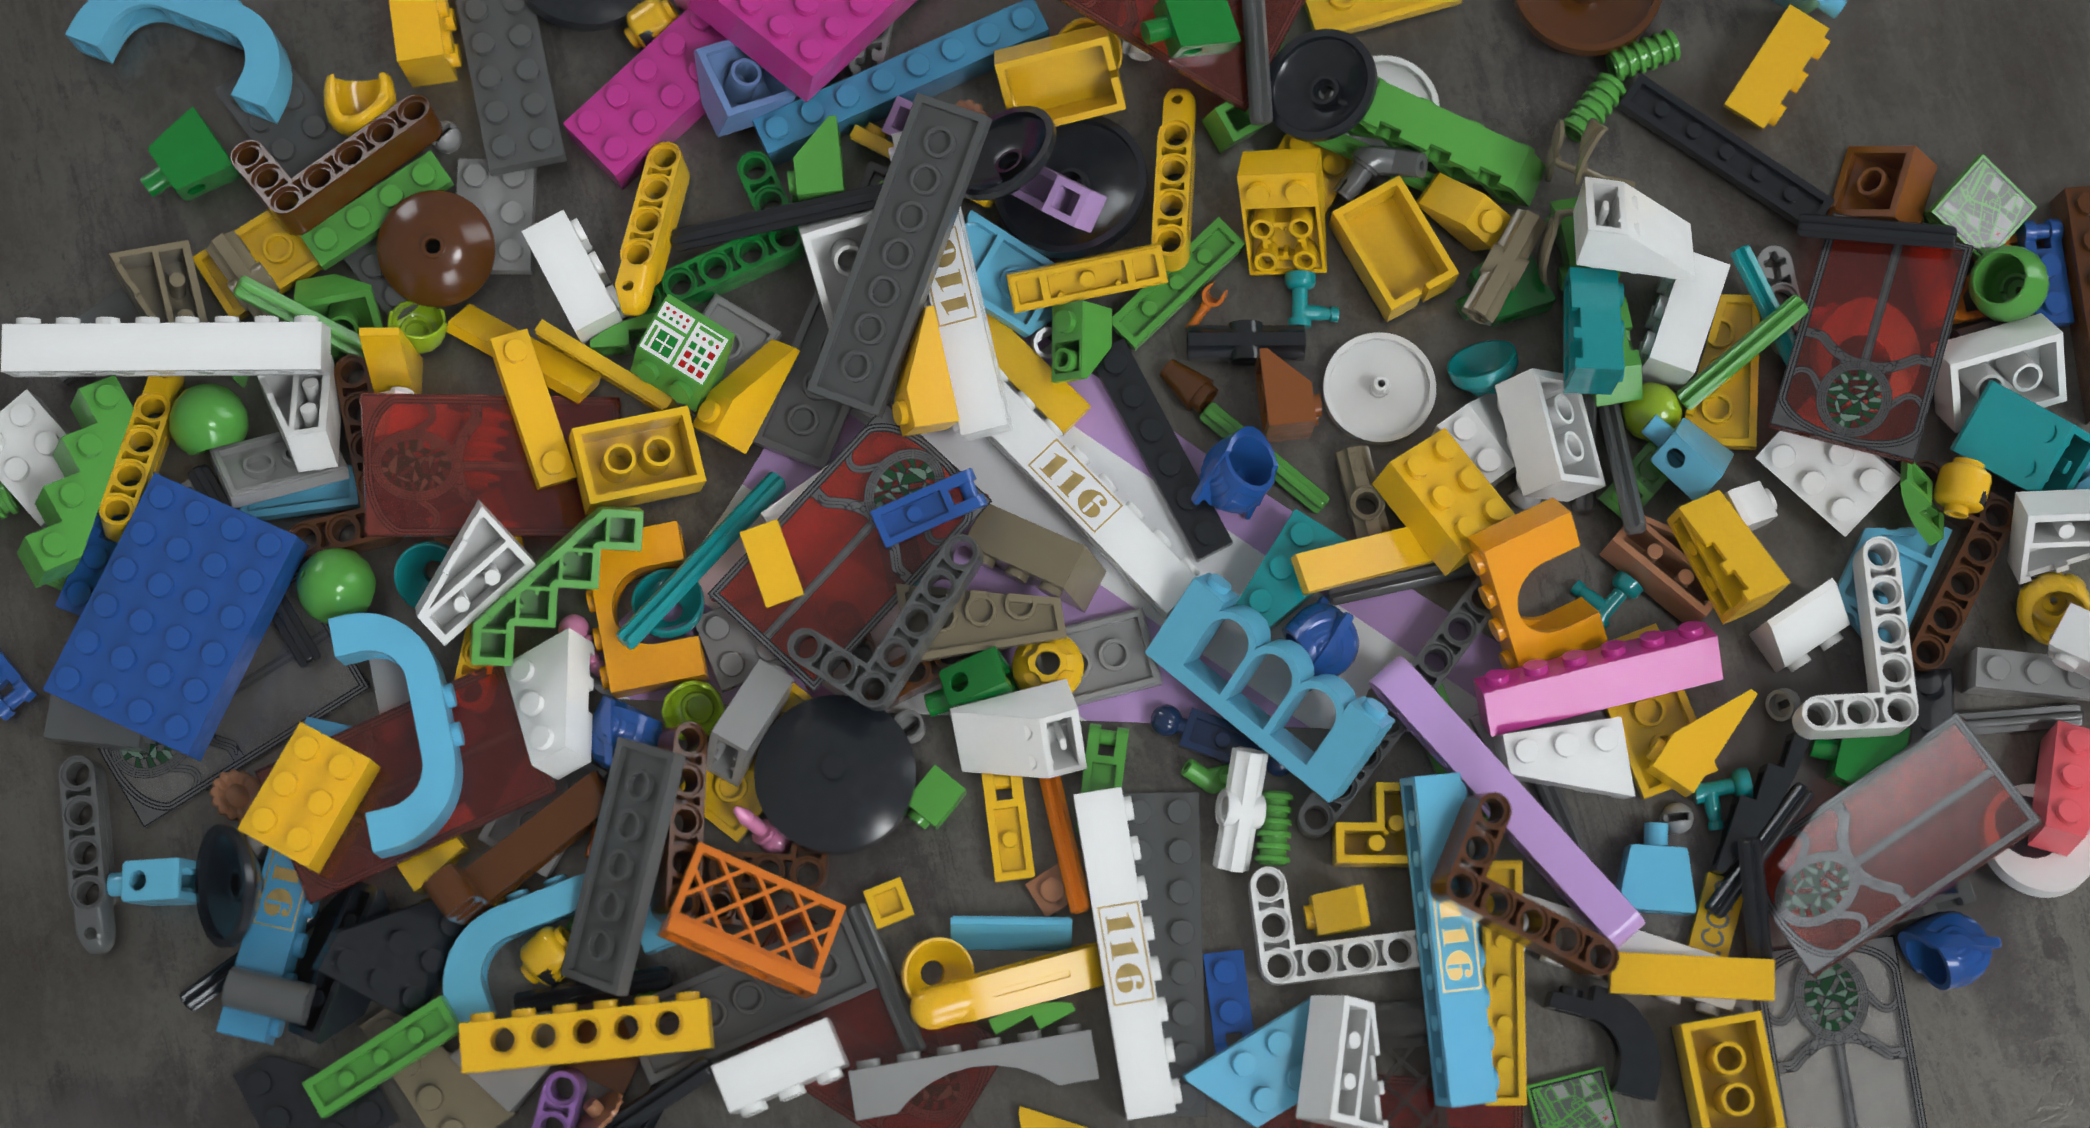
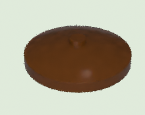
M1512 0L1517 14L1533 35L1554 49L1579 56L1604 55L1613 50H1620L1625 45L1628 46L1631 42L1638 39L1650 26L1662 3V0Z

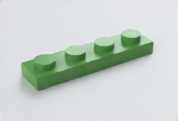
M430 150L334 213L311 231L301 235V238L321 267L326 271L376 238L385 217L400 201L423 191H447L454 186V183Z
M1218 217L1191 242L1190 258L1187 265L1179 271H1166L1168 283L1142 288L1112 317V329L1136 351L1245 248L1246 243Z
M438 996L304 1081L302 1085L321 1119L328 1118L459 1035L460 1021L446 997Z

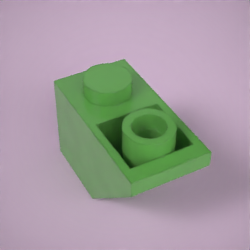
M1083 300L1052 306V383L1057 384L1087 379L1112 347V308Z

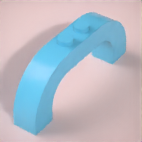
M89 0L76 14L65 33L66 37L79 52L113 64L124 42L134 31L150 23H171L245 51L244 69L231 93L233 99L244 112L278 124L289 101L292 89V67L289 56L282 43L262 17L248 7L243 6L239 0Z
M353 613L329 618L328 622L334 654L344 666L372 659H384L401 666L405 674L422 757V775L416 789L407 799L395 806L367 812L365 815L372 851L375 855L383 859L409 852L426 843L443 828L455 810L462 790L463 764L459 746L465 745V737L460 721L454 722L452 707L457 706L454 686L452 683L447 684L442 666L434 652L405 624L393 618L373 613Z
M585 873L569 879L567 874L552 877L543 882L545 888L530 893L528 888L513 892L506 896L507 903L484 912L461 932L450 950L443 975V996L448 1000L460 1023L470 1022V1014L495 1012V1015H498L488 984L489 967L494 956L505 944L514 939L540 930L544 926H550L575 916ZM650 906L641 939L644 953L648 955L678 945L657 936L662 922L654 918Z

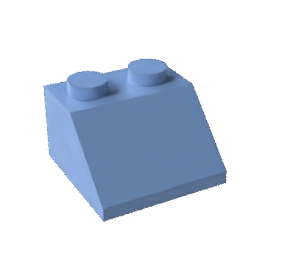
M729 40L701 47L694 51L701 103L717 137L753 127L752 120L794 102L797 96Z

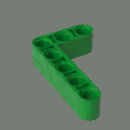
M758 151L744 154L738 161L737 171L753 211L762 210L763 206L769 201H778L782 205L790 204L767 155ZM759 167L766 170V173L760 179L753 180L746 177L747 173L753 168ZM798 226L732 240L665 270L663 278L654 288L652 298L655 299L654 306L642 315L657 313L668 294L693 308L711 300L715 293L722 295L798 261L805 253ZM792 234L798 238L791 247L778 245L779 239L784 235ZM750 250H758L762 253V256L755 263H746L743 261L745 253ZM719 265L727 268L726 273L721 278L711 279L707 276L709 270L714 266ZM685 281L691 284V288L685 294L676 295L672 293V288L678 282Z

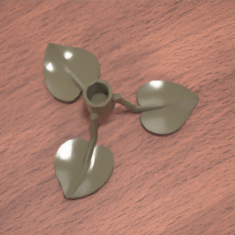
M1595 118L1589 119L1583 132L1576 166L1564 162L1559 152L1563 140L1568 136L1565 134L1564 120L1558 119L1553 131L1552 143L1546 155L1545 182H1551L1555 166L1575 174V185H1580L1581 177L1584 178L1586 176L1625 182L1635 189V181L1603 175L1588 168L1587 161L1593 149L1608 130V127L1600 124ZM1574 208L1557 210L1553 217L1550 216L1543 232L1538 249L1537 266L1539 277L1546 286H1550L1547 266L1558 227L1563 218L1573 216Z

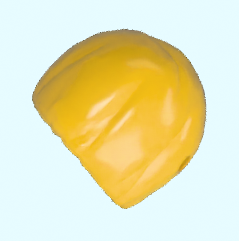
M380 72L378 79L348 81L337 79L334 74L327 75L323 92L324 109L327 120L333 129L342 135L350 137L397 104L395 87L391 76L385 72Z
M2048 571L2038 574L2035 578H2031L2032 581L2025 583L2019 592L2016 607L2018 622L2025 632L2029 633L2041 644L2049 646L2051 637L2054 635L2070 603L2090 611V596L2086 584L2080 577L2071 573L2064 574L2062 572ZM2052 597L2057 598L2054 602H2051L2050 599Z

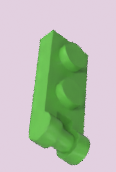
M1090 723L1085 756L1087 769L1083 771L1081 793L1122 787L1129 728L1117 727V731L1101 729L1102 725ZM1099 744L1115 746L1114 757L1098 755ZM1076 824L1075 834H1079L1078 824Z

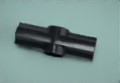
M1237 320L1230 322L1228 325H1188L1187 361H1229L1230 364L1236 366H1255L1259 349L1268 348L1284 361H1304L1306 332L1304 325H1263L1262 322L1257 320Z

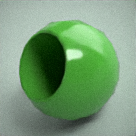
M2010 245L1992 248L1980 256L1970 271L1968 281L1970 297L1980 313L1993 321L2002 322L2026 319L2037 312L2047 298L2050 285L2046 266L2039 256L2025 247ZM2022 288L2019 294H2017V290Z
M216 383L198 384L184 390L173 402L168 416L169 432L174 442L189 456L206 453L213 448L244 441L249 429L248 411L242 399L230 388Z
M334 547L312 554L301 566L296 580L297 598L310 617L324 624H329V618L353 613H365L372 602L376 587L375 574L364 557L353 550Z

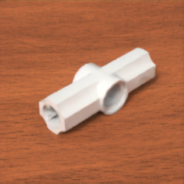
M1232 747L1226 788L1219 792L1215 804V818L1219 824L1213 858V866L1216 868L1239 873L1249 871L1256 829L1262 827L1266 816V800L1262 791L1269 754L1265 751L1247 747Z

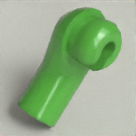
M1190 758L1183 765L1181 775L1205 792L1215 794L1226 788L1229 764L1206 768L1193 758Z

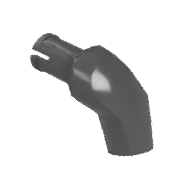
M1362 146L1351 153L1352 164L1332 190L1346 201L1351 202L1358 197L1372 176L1400 175L1401 177L1424 178L1427 172L1428 158L1425 153L1387 146Z

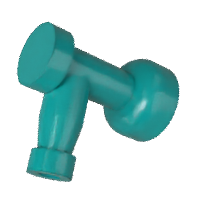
M1304 270L1285 273V285L1288 289L1292 290V317L1288 318V325H1304L1305 329L1311 328V320L1338 322L1339 307L1330 306L1328 308L1320 305H1308V290H1311L1316 284V273Z
M1621 570L1612 578L1614 589L1605 599L1595 591L1587 588L1586 584L1581 580H1578L1570 590L1574 596L1583 597L1600 612L1604 629L1610 625L1609 618L1626 598L1636 599L1643 592L1642 586Z
M1747 767L1733 770L1731 778L1700 783L1692 794L1695 804L1704 803L1705 812L1709 820L1707 822L1709 831L1725 828L1724 821L1721 820L1719 796L1734 793L1736 797L1744 795L1753 798V785Z

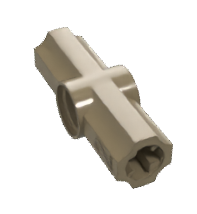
M1517 208L1507 224L1499 243L1493 245L1478 273L1480 277L1461 310L1472 321L1491 327L1493 321L1496 320L1509 292L1514 291L1530 261L1527 259L1547 225L1539 215L1529 210Z
M234 230L228 233H221L211 240L206 250L229 281L227 286L232 293H234L235 285L242 276H248L276 292L280 291L260 262H256L250 250H248ZM236 297L242 307L247 312L250 311L254 318L255 316L263 315L272 316Z
M1358 445L1336 452L1335 459L1347 502V516L1352 522L1355 538L1359 539L1390 531L1384 509L1385 500L1372 485L1377 477L1369 446ZM1361 498L1371 500L1376 507V512L1370 515L1362 514L1356 507V501Z

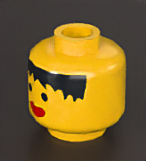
M644 0L628 12L626 20L629 27L624 29V33L635 49L641 46L645 48L680 15L669 0Z
M1955 457L1952 462L1944 464L1939 470L1933 493L1934 500L1944 507V514L1958 519H1966L1968 514L1979 513L1985 508L1992 484L1991 475L1985 470V464L1966 457Z
M544 926L521 947L520 958L523 965L520 966V970L531 983L537 985L541 982L547 986H555L565 978V976L560 974L570 932L562 926L557 928Z

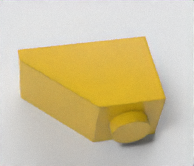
M1442 173L1435 174L1416 202L1425 213L1470 251L1492 249L1511 219V216L1486 194Z
M1363 884L1311 895L1308 898L1309 905L1303 906L1306 929H1313L1315 938L1362 931L1371 925Z

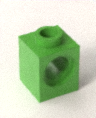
M934 765L915 788L909 807L911 810L907 813V816L925 830L930 825L937 831L967 795V791L937 765Z

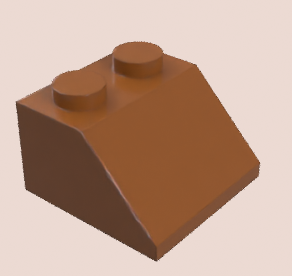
M1848 146L1833 195L1835 201L1830 206L1827 215L1832 216L1833 212L1856 218L1921 223L1938 166L1916 146Z
M1268 348L1259 349L1254 372L1262 434L1269 443L1309 439L1314 426L1319 425V417H1322L1320 394H1313L1312 382Z

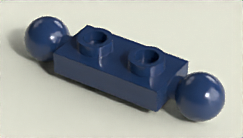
M1168 704L1157 707L1151 715L1152 728L1159 735L1171 736L1175 733H1180L1182 737L1178 747L1225 764H1230L1232 747H1247L1264 751L1228 720L1195 708L1191 709L1188 719L1182 718L1180 711ZM1268 755L1266 771L1269 774L1283 777L1290 773L1287 768L1271 755Z

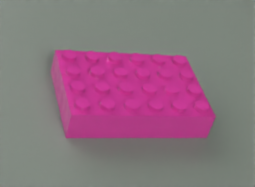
M690 0L689 9L807 103L917 0Z

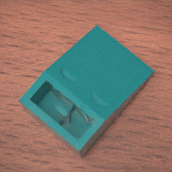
M1989 380L1950 450L1962 457L1985 464L1986 471L2022 492L2073 490L2090 462V434L1997 382Z

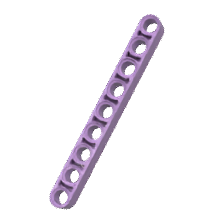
M1398 655L1369 681V685L1374 693L1447 773L1460 772L1461 781L1466 786L1468 796L1497 792L1508 799L1511 804L1512 813L1504 835L1593 932L1609 939L1619 949L1645 925L1644 919L1631 903L1404 657ZM1484 802V804L1482 805V811L1489 818L1490 808L1488 804Z

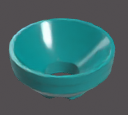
M1488 340L1478 342L1454 354L1447 364V371L1453 384L1463 390L1469 391L1476 396L1495 394V385L1514 375L1519 365L1516 347L1508 341Z
M423 541L409 547L400 555L394 569V582L399 595L408 605L413 608L416 607L431 581L426 573L427 563L433 560L442 562L450 546L438 541Z
M668 568L654 571L638 583L632 595L631 606L633 614L676 569ZM699 582L676 604L683 609L681 616L674 621L662 619L649 634L661 638H674L689 632L697 625L704 611V595Z

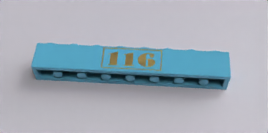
M1460 772L1399 778L1435 1105L1452 1108L1497 1102L1496 1091L1499 1088V1076L1497 1070L1493 1067L1491 1050L1494 1048L1495 1039L1493 1030L1488 1025L1487 1009L1490 1005V995L1483 981L1482 968L1485 965V952L1479 943L1478 926L1480 924L1438 903L1430 892L1432 875L1461 805L1467 798L1466 786L1461 781ZM1469 839V841L1467 842V845H1466V851H1467L1468 856H1469V847H1468V845H1470V843H1471V840H1470V839ZM1454 876L1450 886L1453 895L1456 896L1460 885Z

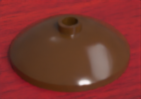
M428 190L406 197L392 208L379 230L377 257L385 279L401 296L422 306L448 307L469 299L482 288L494 266L496 246L494 234L488 220L472 202L452 192ZM430 240H438L440 242V250L435 254L428 253L426 249L427 243Z

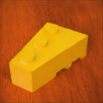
M1790 4L1723 107L1760 130H1763L1767 123L1774 127L1787 108L1781 102L1790 90L1796 94L1809 75L1803 69L1812 57L1818 61L1829 45L1830 40L1825 38V35L1830 28Z
M1720 490L1678 507L1666 520L1723 625L1764 607L1791 583Z

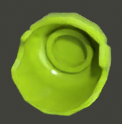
M409 300L399 303L389 312L388 328L399 327L416 348L418 354L431 352L440 346L447 331L444 309L418 305L413 312L397 320L405 308L416 304Z
M1655 382L1642 384L1643 399L1623 402L1621 407L1624 426L1634 437L1646 441L1651 440L1643 435L1641 431L1656 414L1673 428L1682 418V408L1676 394L1669 386Z
M687 680L677 684L665 696L661 713L666 728L684 722H695L704 728L708 737L723 715L725 707L721 693L711 684L701 680ZM680 733L678 739L686 740L685 736Z

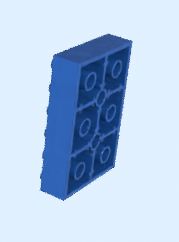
M154 473L43 690L201 762L309 546L298 536Z

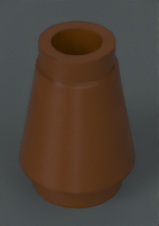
M1175 359L1170 360L1160 373V378L1165 381L1189 411L1194 409L1196 412L1202 413L1218 394V388L1213 385V379L1179 363Z

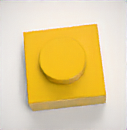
M901 877L863 891L877 930L915 916Z

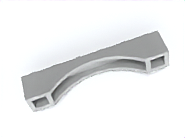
M1977 647L1963 655V694L2001 698L2025 697L2090 701V680L2076 672H2069L2056 666L2052 662L2053 659L2048 657V654Z
M1081 1023L1057 1027L1058 1035L1042 1038L1041 1030L1017 1034L1018 1042L1002 1045L1001 1037L977 1041L978 1049L962 1052L961 1044L936 1048L938 1056L922 1059L921 1052L916 1051L896 1055L897 1063L881 1066L880 1058L856 1062L857 1070L848 1071L856 1121L897 1114L913 1096L930 1083L950 1073L971 1067L996 1065L1019 1068L1040 1075L1058 1086L1099 1079L1091 1030L1082 1031Z

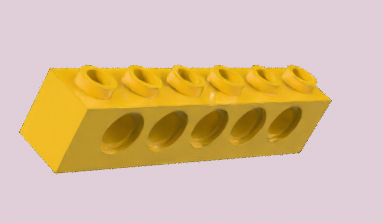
M700 991L676 993V1001L659 1003V995L635 997V1005L618 1007V1000H603L593 1002V1010L577 1011V1004L552 1006L553 1014L536 1015V1008L511 1010L512 1018L495 1019V1012L470 1014V1022L459 1023L462 1073L473 1074L715 1049L711 999H700ZM674 1012L679 1017L680 1025L674 1034L667 1036L661 1032L659 1021L665 1013ZM633 1016L638 1022V1032L633 1038L625 1040L620 1036L618 1026L624 1017ZM591 1020L597 1027V1035L592 1042L584 1044L579 1040L577 1030L582 1022ZM549 1024L554 1028L556 1038L550 1047L543 1048L538 1044L536 1036L540 1027ZM508 1028L512 1031L515 1041L509 1051L502 1052L496 1046V1036L501 1030Z

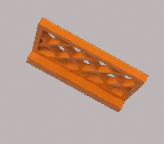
M698 842L668 915L662 921L657 936L807 999L817 993L822 980L819 977L845 912L846 905L702 842ZM702 855L717 861L723 877L705 884L703 883L697 869ZM727 866L734 868L737 871L730 873ZM745 873L754 877L760 893L741 900L732 878ZM694 879L697 887L689 890L691 882ZM725 881L734 903L715 911L706 889ZM764 882H766V883H768V884H770V885H773V886H775V887H772V888H770V889L767 890V888H766ZM782 889L791 894L797 909L778 916L769 894ZM699 892L708 914L694 919L680 913L685 897ZM762 897L771 920L752 927L743 905ZM801 898L812 903L804 906ZM818 905L832 911L833 914L828 927L815 932L806 910ZM736 908L745 930L731 935L723 931L717 915ZM799 913L808 936L789 943L780 921ZM710 919L713 927L703 923V921ZM773 924L782 947L768 951L760 947L755 931ZM825 934L820 945L817 937ZM748 935L750 943L740 939V937ZM810 940L816 954L812 969L798 964L791 947ZM784 951L787 958L777 955V953Z

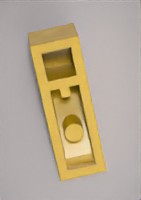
M926 306L922 310L901 366L892 412L895 423L898 426L900 425L902 437L944 431L960 421L934 306Z
M399 327L359 328V338L374 394L390 391L392 387H404L414 391V396H422L423 358L417 353L416 348Z
M771 339L709 391L705 401L699 407L693 427L722 445L747 454L800 350Z
M1751 689L1666 737L1665 740L1659 737L1646 755V758L1651 761L1645 771L1684 797L1693 794L1758 693Z

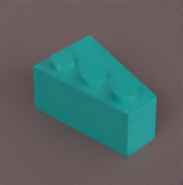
M1569 267L1565 276L1563 393L1611 395L1617 383L1623 381L1625 370L1623 352L1624 321L1621 320L1620 307H1622L1624 301V284L1618 283V271Z
M1294 509L1235 605H1245L1259 611L1266 619L1270 631L1273 630L1315 594L1303 596L1290 558L1298 553L1347 542L1348 540Z

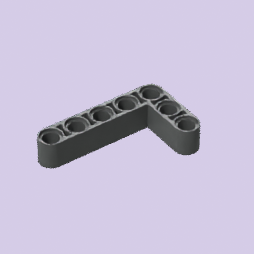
M956 534L945 542L868 663H865L810 628H800L789 637L787 650L790 657L865 707L874 711H883L889 708L981 568L983 553L980 546L971 536L965 534ZM961 546H970L973 549L971 560L965 564L954 563V552ZM941 579L949 580L951 583L949 594L943 598L933 597L932 587L936 581ZM919 613L927 614L929 617L928 627L919 633L912 632L910 621L914 615ZM807 639H816L818 644L816 653L812 657L802 658L800 655L801 644ZM896 647L905 648L907 651L906 661L898 667L890 666L888 663L889 653ZM840 660H849L851 664L850 674L842 680L835 679L833 676L834 665ZM874 681H882L885 686L884 695L877 701H869L866 696L867 687Z

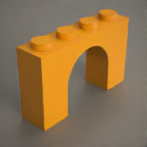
M1554 497L1468 536L1472 550L1468 554V559L1474 572L1480 576L1482 586L1478 587V592L1482 602L1490 609L1492 619L1488 621L1494 638L1500 642L1502 652L1498 653L1503 669L1510 670L1522 667L1526 662L1534 659L1550 660L1559 658L1565 652L1571 650L1587 651L1599 648L1608 641L1600 612L1583 597L1541 616L1524 617L1519 614L1518 595L1526 577L1544 562L1581 546L1571 511Z
M677 521L643 527L641 551L601 549L599 589L586 590L590 613L596 612L599 627L593 628L595 647L597 651H603L606 664L599 667L602 686L604 690L610 689L611 694L617 699L673 688L687 680H709L704 647L699 636L658 644L639 643L634 649H628L618 640L616 635L617 631L621 628L617 615L618 604L621 595L628 585L637 578L654 571L668 568L676 569L687 559L682 528Z

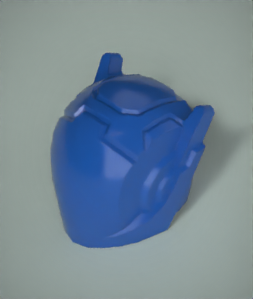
M1246 426L1227 436L1209 450L1201 466L1199 485L1191 496V500L1195 505H1198L1202 500H1206L1210 506L1212 505L1216 509L1230 513H1243L1246 520L1251 519L1256 507L1260 506L1265 494L1274 484L1275 473L1278 468L1275 453L1262 432L1253 426Z
M1320 596L1316 603L1306 606L1299 611L1282 629L1285 640L1296 642L1308 652L1314 665V677L1320 674L1341 675L1351 666L1358 654L1359 636L1352 622L1354 616L1349 612L1343 613L1339 608L1329 604V600L1324 596Z
M604 693L593 713L591 758L596 764L610 771L618 737L629 738L658 747L663 723L651 718L649 714Z
M1956 911L1933 913L1921 918L1898 933L1901 950L1915 973H1922L1931 985L1939 990H1949L1973 983L1988 968L1993 954L1992 949H1999L2002 946L1999 937H1988L1978 922L1968 915H1963L1961 912Z

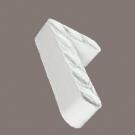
M1877 536L1869 539L1855 553L1852 563L1868 693L1817 695L1810 697L1796 709L1792 717L1794 730L1805 739L1893 736L1905 730L1918 717L1919 706L1899 552L1893 541L1886 537ZM1868 552L1878 554L1882 559L1883 566L1873 564L1869 560ZM1873 590L1883 592L1887 597L1888 603L1881 604L1877 602L1873 596ZM1878 628L1885 629L1891 634L1892 643H1886L1881 640L1878 635ZM1883 667H1889L1895 671L1898 678L1896 683L1885 678ZM1888 706H1894L1900 710L1903 717L1902 722H1897L1889 716ZM1849 707L1855 708L1861 713L1863 718L1862 724L1855 723L1849 718L1847 713ZM1811 709L1819 712L1823 719V725L1819 726L1811 723L1807 716V710Z
M1274 867L1260 868L1252 875L1248 883V895L1258 968L1261 977L1266 983L1273 986H1282L1420 968L1416 930L1295 945L1285 876ZM1262 876L1272 877L1278 885L1276 895L1272 897L1261 895L1256 887L1258 878ZM1276 916L1282 921L1283 932L1280 936L1270 937L1263 932L1262 921L1265 917ZM1392 941H1400L1407 946L1408 957L1403 963H1397L1389 957L1388 947ZM1352 946H1361L1367 951L1368 962L1365 967L1357 968L1349 962L1348 951ZM1312 951H1321L1327 956L1329 965L1325 972L1316 973L1309 967L1308 956ZM1281 956L1285 958L1289 965V971L1285 977L1276 978L1269 973L1267 964L1270 957Z

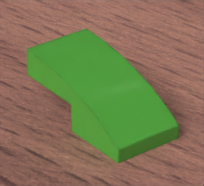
M656 313L637 316L609 327L590 340V348L604 357L634 354V339H641Z
M1651 441L1632 460L1642 507L1649 502L1669 479L1650 460L1657 449V446ZM1613 481L1598 499L1622 519Z
M1901 459L1900 485L1905 508L1920 535L1931 546L1944 539V514L1932 502L1933 481L1913 460Z
M1045 1002L1005 1012L988 1021L997 1036L1031 1017L1034 1019L1038 1029L1043 1030L1074 1013L1076 1010L1072 1003Z

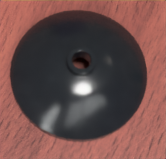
M1319 29L1300 35L1283 47L1270 65L1273 122L1285 134L1306 142L1331 140L1355 127L1370 109L1377 90L1378 77L1376 65L1365 45L1356 37L1344 31ZM1334 91L1331 98L1324 100L1327 92Z
M1018 106L1001 111L990 117L992 123L966 190L965 198L971 200H995L1008 196L1026 186L1042 171L1052 155L1057 137L1056 126L1047 112L1034 106Z
M217 824L207 831L199 848L195 870L196 904L201 925L211 943L220 948L234 947L247 935L253 924L261 902L264 879L258 860L246 837L233 825Z

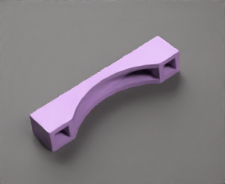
M897 96L881 131L889 135L903 131L913 101ZM1044 167L1026 186L1012 193L1015 197L1075 228L1090 233L1107 200L1106 196L1047 167Z

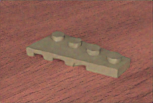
M896 584L900 612L917 586ZM932 587V596L935 598L946 597L951 589ZM978 590L965 591L920 662L975 654L993 646L1000 650L1067 639L1061 598L1013 593H989ZM925 613L914 615L910 621L911 631L915 633L924 631L929 624L928 615Z
M385 1008L361 1024L360 1028L368 1040H371L404 1018ZM443 1046L438 1047L393 1076L426 1128H499L519 1114L517 1111L508 1112L468 1074L462 1073V1068L450 1058L452 1053Z

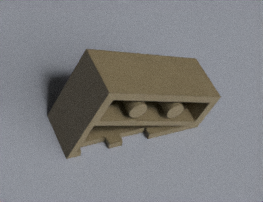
M189 240L109 253L110 269L140 316L160 318V323H175V317L193 316L200 318V323L208 322Z
M989 504L976 518L968 533V536H971L982 550L983 563L981 566L988 569H993L996 566L1005 571L1004 574L1021 584H1026L1027 582L1050 597H1060L1061 601L1083 612L1087 610L1107 572L1085 545L992 504ZM966 546L973 553L972 547Z

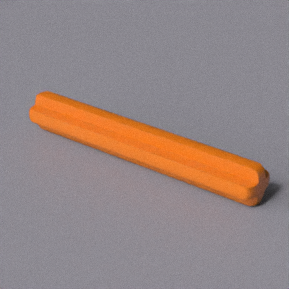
M1061 776L1049 779L1039 778L1070 912L1072 914L1087 912L1091 909V902Z

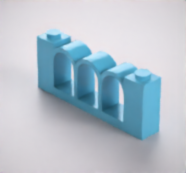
M1211 573L1193 578L1145 651V654L1328 803L1344 795L1396 720L1387 714V708L1378 700L1365 696L1357 699L1354 690L1342 678L1332 674H1320L1314 677L1312 659L1301 645L1292 640L1284 639L1271 642V631L1266 619L1259 611L1249 606L1235 605L1240 596L1231 590L1232 586L1225 578ZM1226 619H1231L1239 623L1245 630L1248 638V651L1235 673L1227 682L1199 658ZM1268 654H1275L1282 658L1288 664L1292 674V685L1289 692L1272 717L1241 693ZM1310 689H1318L1326 693L1333 701L1336 709L1334 725L1316 752L1284 728Z

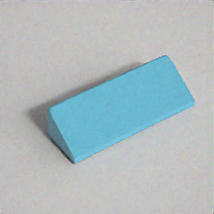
M953 916L950 922L951 939L960 943L966 950L1060 951L1072 947V919L1070 917Z

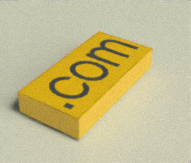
M1708 872L1705 874L1686 946L1721 957H1728L1743 898L1741 894L1724 918L1719 919L1706 910L1705 903L1725 877Z

